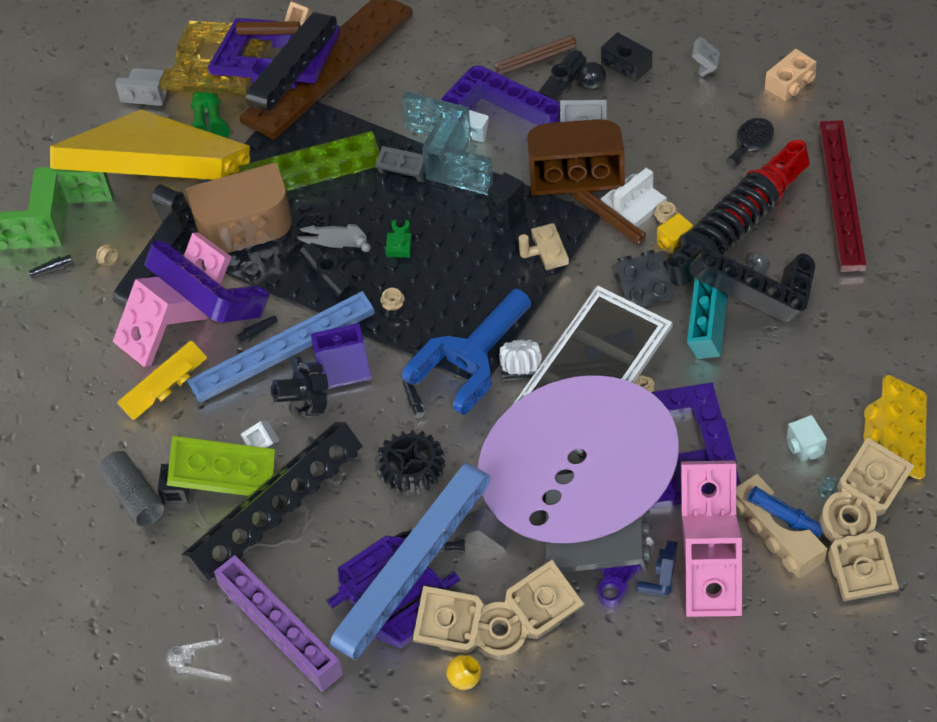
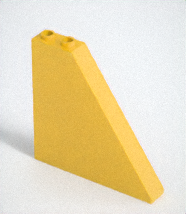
M140 109L51 145L50 168L215 180L233 175L249 167L250 146Z

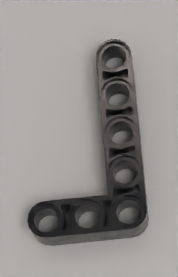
M159 184L154 189L152 202L163 223L113 293L114 303L122 307L126 306L135 279L158 277L145 266V261L153 241L165 242L180 253L191 238L192 233L195 232V220L183 192L164 184Z
M705 249L691 262L689 271L697 280L788 323L793 321L807 308L815 271V262L808 254L801 253L797 255L784 268L782 280L779 283L714 250Z

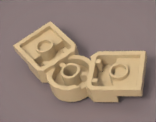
M868 437L837 485L838 492L832 494L827 499L819 519L823 534L832 542L827 553L834 578H837L843 601L896 592L899 589L885 537L874 529L877 516L884 515L915 465ZM842 515H851L854 518L855 522H846L843 519Z
M550 560L510 587L506 592L505 602H493L486 606L475 595L423 586L413 642L437 646L442 650L468 654L477 648L483 655L491 659H508L516 655L523 648L526 638L538 640L560 625L561 621L582 608L584 603L553 560ZM497 624H501L507 628L508 632L503 636H497L493 633L492 628Z

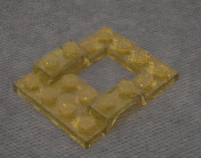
M188 21L177 44L176 60L173 68H165L159 80L160 89L246 95L249 87L253 84L252 78L209 74L208 66L212 59H200L199 54L205 41L221 43L233 23ZM250 39L242 56L263 58L270 40Z

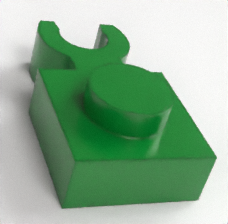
M393 220L391 224L393 233L387 234L386 257L410 258L412 235L409 233V221L405 220L403 227H397L396 220Z

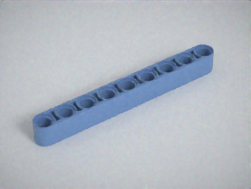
M469 463L461 466L335 630L330 641L331 647L353 660L358 659L485 492L490 482V474Z

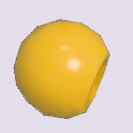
M461 654L452 658L447 666L446 676L449 683L456 689L469 690L475 687L481 679L482 669L478 661L472 656Z

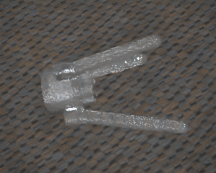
M215 639L189 645H171L168 647V665L170 668L177 667V674L189 673L217 680L232 681L231 676L188 667V664H192L194 660L193 650L220 645L222 640Z

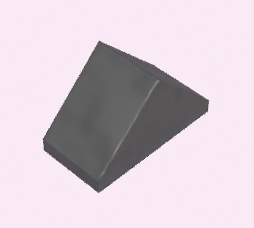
M482 508L466 515L457 528L454 540H465V543L506 552L512 530L500 522L490 510Z

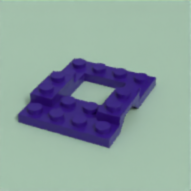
M235 18L208 66L209 74L238 76L241 78L250 77L252 78V83H254L273 59L242 56L250 39L272 40L273 48H283L293 35H238L236 33L237 22L279 21ZM337 25L333 36L290 88H296L299 82L316 83L340 35L339 25Z
M713 382L651 392L664 404L671 416L693 413L703 450L679 453L677 466L668 487L650 509L681 504V462L736 461L725 418H722ZM736 468V487H737V486H739L741 483H740L739 475H738L737 468ZM710 482L705 483L701 487V491L705 494H712L716 490L715 484Z

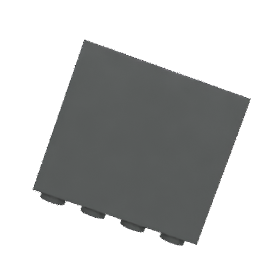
M574 473L556 475L555 481L559 484H567L573 480ZM558 490L547 491L546 504L554 505L558 503L562 496ZM650 509L626 527L597 539L576 543L546 542V563L553 560L561 573L638 564L641 565L643 572H648L647 561L652 560L650 545H647V538L651 537L649 521H646V514H650ZM546 512V522H547V520H548V518H549V515H548V513Z

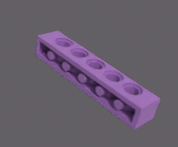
M235 555L214 571L218 585L226 595L321 692L325 691L343 675L339 659Z

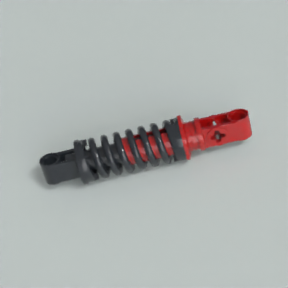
M803 140L790 141L768 164L763 165L760 169L748 171L738 185L730 190L729 194L725 195L713 209L707 212L705 217H702L688 232L680 236V248L666 260L670 278L674 285L682 286L691 282L693 276L689 271V266L703 250L711 249L725 256L729 249L736 245L737 241L744 238L745 233L750 232L752 227L760 222L761 218H764L768 212L781 203L783 192L788 188V185L795 181L797 176L810 165L807 146Z

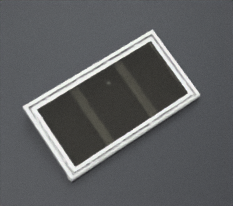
M596 286L513 404L540 387L572 377L608 376L634 383L672 329V322L600 286ZM581 449L574 450L575 453L584 456L586 453Z

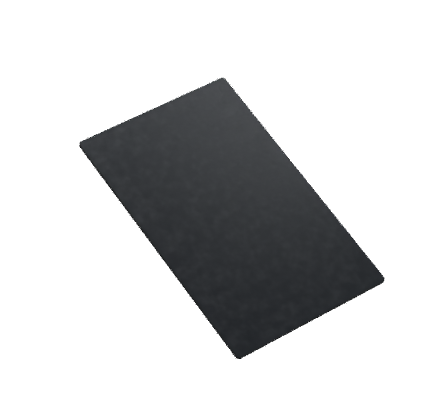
M318 101L275 140L255 131L244 143L250 146L249 167L237 172L240 173L276 162L285 186L292 225L302 214L319 210L329 216L330 226L347 227L348 224H354L366 235L367 243L371 247L368 252H363L358 247L343 246V248L321 246L328 254L336 257L338 265L356 285L357 290L353 296L363 291L374 308L375 314L358 322L362 335L412 358L432 338L452 336L467 339L513 289L523 291L531 300V306L487 353L491 377L500 365V348L506 342L511 343L519 338L568 267V265L545 270L540 255L522 258L519 249V236L527 235L529 247L536 246L531 235V229L554 223L570 264L600 220L598 213L553 195L531 196V187L524 184L525 215L510 231L497 227L490 221L488 189L501 176L500 174ZM382 146L426 155L430 169L428 173H423L424 182H418L414 176L385 170V174L379 173L375 164ZM393 220H396L397 227H403L405 220L409 221V233L412 235L410 258L386 257L387 234L393 233L391 225ZM292 225L289 231L278 239L227 253L231 256V260L225 274L249 285L261 287L267 290L269 294L316 315L344 301L339 300L328 286L320 283L317 273L300 254L303 246L297 247L286 262H282L278 258L277 254L292 242ZM189 241L186 243L180 254H185ZM396 288L404 295L405 300L402 302L403 306L397 310H386L383 308L380 299L386 289ZM446 356L434 367L466 382L473 376L448 361Z

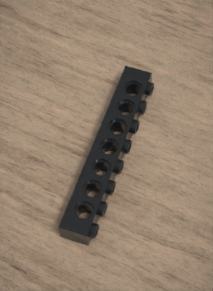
M335 422L183 552L181 556L199 579L205 581L215 580L214 571L234 555L240 559L243 556V551L248 546H254L263 538L262 534L268 529L278 526L282 522V517L287 512H293L302 504L301 500L317 492L321 487L319 484L325 479L334 477L339 472L338 468L343 463H348L355 459L358 455L357 451L363 445L346 422ZM332 446L335 449L333 458L329 455V450ZM314 462L316 464V472L312 475L310 466ZM293 479H296L298 483L295 491L291 489ZM276 495L279 502L277 507L273 508L272 498ZM255 512L259 514V521L256 525L252 522V516ZM238 529L240 537L234 542L232 534L234 530ZM218 546L220 548V555L217 559H214L212 551Z

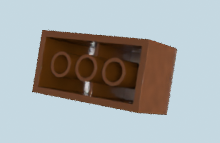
M604 119L554 122L538 125L529 131L527 142L531 196L611 190L625 185L624 145L621 129L616 123Z

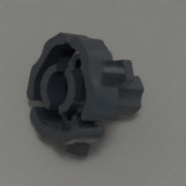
M301 357L293 358L292 367L294 373L292 379L273 380L271 386L273 401L290 402L288 408L291 415H296L299 412L304 418L318 417L319 414H324L327 407L328 380L326 373H310L323 372V365L318 362L302 363Z

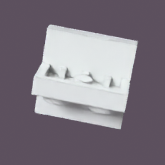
M646 167L640 173L635 175L632 173L625 179L623 187L612 189L600 200L639 227L654 214V210L659 203L667 201V197L653 188V172Z

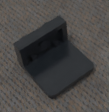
M654 250L640 253L641 257L633 259L631 255L618 258V262L612 266L614 276L619 275L626 300L643 307L673 299L674 291L663 251L657 253Z

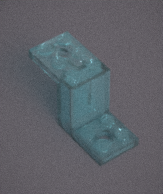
M405 91L402 96V105L406 129L429 135L422 147L426 179L488 195V189L493 185L491 158L465 152L472 140L469 107Z

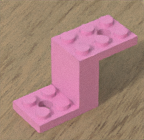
M192 233L184 257L202 271V262L204 260L205 273L221 285L231 256L202 234ZM159 277L135 279L113 342L143 367L152 366L167 324L206 320L208 316ZM138 329L141 334V338H139L138 336Z
M736 461L681 462L682 543L685 556L686 617L742 616V536L736 516ZM710 482L715 484L716 490L712 494H705L701 491V487L705 483ZM710 583H718L721 585V590L716 594H710L706 591V587Z

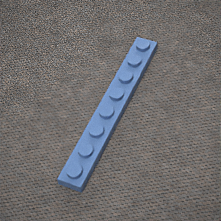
M362 291L187 380L200 404L313 346L311 333L356 324L375 314L374 308Z

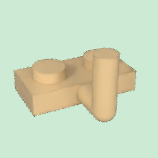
M554 223L531 229V235L536 246L529 247L527 235L519 236V249L522 258L540 255L545 270L569 264V258Z

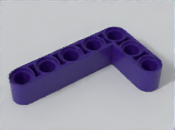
M480 65L468 69L441 99L443 119L448 123L459 122L480 99L486 100L536 125L560 122L559 102Z
M153 241L151 243L145 266L212 320L225 323L260 318L270 296L267 290L257 286L225 289L169 244L162 241Z

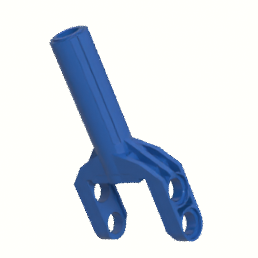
M513 289L467 339L452 336L430 339L405 366L402 372V379L411 385L420 383L446 356L448 361L473 375L457 392L453 403L454 411L461 415H466L492 387L487 353L529 309L531 300L523 291Z

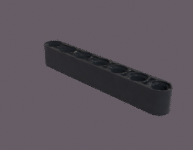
M313 12L249 87L246 95L247 105L272 110L333 36L337 27L336 17Z

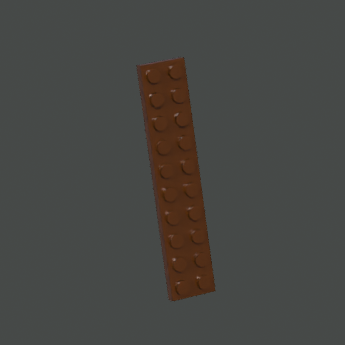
M370 0L340 27V35L316 83L299 82L296 88H290L272 110L250 106L239 116L240 122L275 140L413 15L412 8L396 0Z

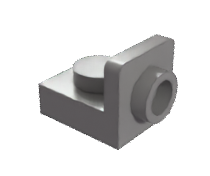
M702 37L695 40L692 57L700 63L698 74L701 77L717 69L720 51Z

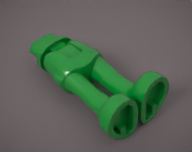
M210 79L196 81L192 89L193 97L190 105L194 112V119L190 126L207 131L204 113H209L210 133L229 138L230 127L220 117L219 107L221 106V100L216 94L215 85L212 84Z

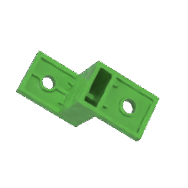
M50 167L34 168L28 210L0 212V250L62 246L69 203L113 201L114 193L107 173L61 170Z

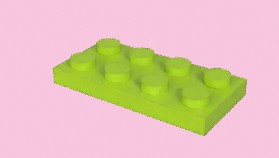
M172 436L167 486L250 496L273 476L275 449Z

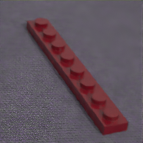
M843 120L820 121L819 130L841 272L865 271L866 259Z

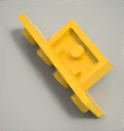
M189 341L118 401V405L132 420H136L158 400L163 402L173 393L171 389L177 384L182 386L191 378L189 374L207 359L206 355L193 341Z

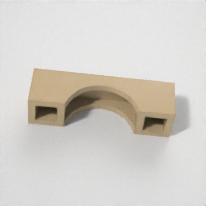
M758 474L736 487V514L743 516L748 522L751 531L759 534L764 539L767 548L782 559L783 565L789 572H794L800 579L825 562L827 548L810 530H787L779 526L772 519L770 513L747 501L748 494L754 486H758L774 496V491Z

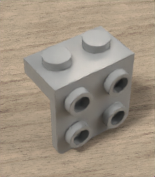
M133 68L128 78L117 77L115 86L121 102L163 106L174 76L172 71Z

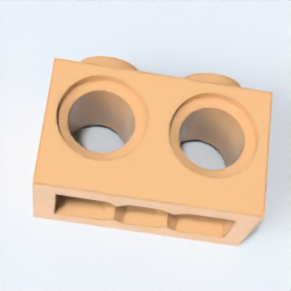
M794 49L766 72L765 89L786 102L792 96H796L806 84H810L815 79L817 61Z

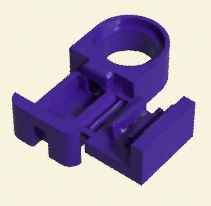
M641 565L598 569L604 572L603 576H605L598 587L600 603L606 607L619 605L627 594V584L636 571L641 574ZM607 588H614L617 590L618 595L614 598H607L603 595V591Z

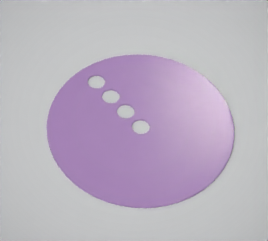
M579 376L559 380L540 387L518 400L506 410L491 428L481 449L478 469L491 476L489 485L482 496L490 511L496 515L500 522L525 537L550 543H576L597 539L631 524L658 501L674 475L679 455V439L674 420L664 404L651 392L635 383L608 376ZM576 449L584 450L587 453L586 459L579 464H572L568 461V455ZM564 469L573 471L574 478L571 482L559 484L555 481L559 471ZM549 490H558L562 496L558 503L547 505L542 500L543 495ZM543 510L548 513L549 518L545 524L535 526L530 523V516L534 512Z

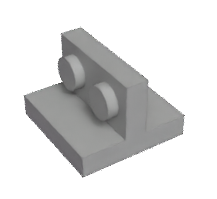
M607 99L560 100V122L593 119L607 120Z

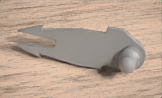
M348 224L347 227H315L313 225L300 228L302 232L319 234V236H297L299 240L308 244L315 243L334 248H343V246L358 247L363 252H368L371 248L367 243L366 235L354 224Z

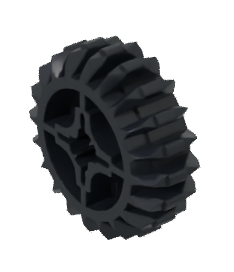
M413 429L410 434H406L402 430L401 436L397 437L392 434V441L384 440V447H379L378 456H376L375 461L382 484H386L389 491L395 488V492L399 495L404 490L409 497L411 491H415L419 495L420 489L424 488L429 491L430 484L437 485L438 478H442L443 469H445L446 464L444 451L441 449L439 441H434L432 434L426 437L423 430L419 434H415ZM421 452L426 454L431 460H426L424 456L420 455ZM391 464L396 465V468L400 469V473L395 471Z

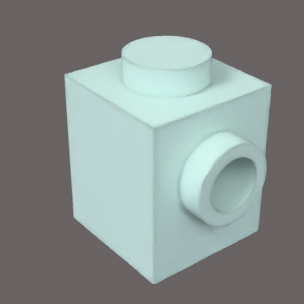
M812 415L788 424L787 440L789 449L798 456L801 462L808 459H816L825 453L827 438Z

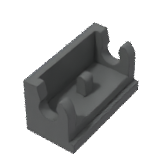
M382 146L375 164L379 173L385 174V170L410 175L416 177L418 182H424L423 173H428L430 169L426 155Z

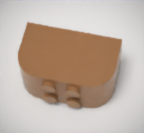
M276 162L185 188L198 233L202 234L226 253L278 239L285 235L292 225L285 186Z

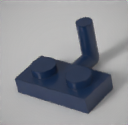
M667 540L665 549H660L655 574L660 575L659 584L639 581L637 592L659 596H668L670 594L678 542Z

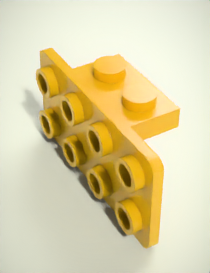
M886 375L882 381V397L865 408L863 438L864 441L867 437L915 465L908 476L921 480L925 477L927 395L924 391L891 375Z

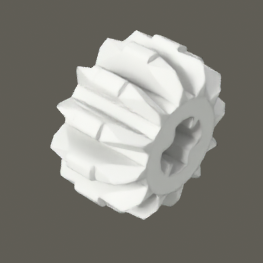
M521 339L519 341L513 340L511 343L506 342L500 348L499 360L503 371L511 375H520L537 371V368L541 365L542 356L538 343L532 342V340L524 341Z

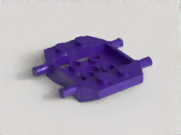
M385 536L338 567L340 587H338V593L326 600L330 609L333 610V608L344 601H349L354 607L406 538ZM427 567L392 615L412 600L417 599L422 594L423 586L448 590L460 582L459 576L456 575V572H452L441 580L432 569ZM420 600L390 621H386L372 641L379 639L400 649L413 641Z

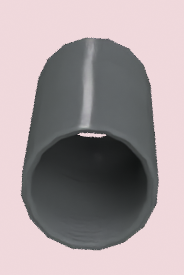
M116 451L107 455L99 464L98 471L134 523L138 526H147L157 521L164 512V504L127 453Z

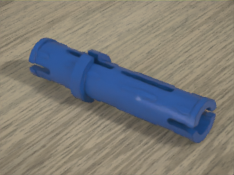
M754 486L749 492L748 502L785 521L791 529H798L800 531L810 530L816 537L819 538L821 536L820 523L807 516L802 509H795L758 486Z

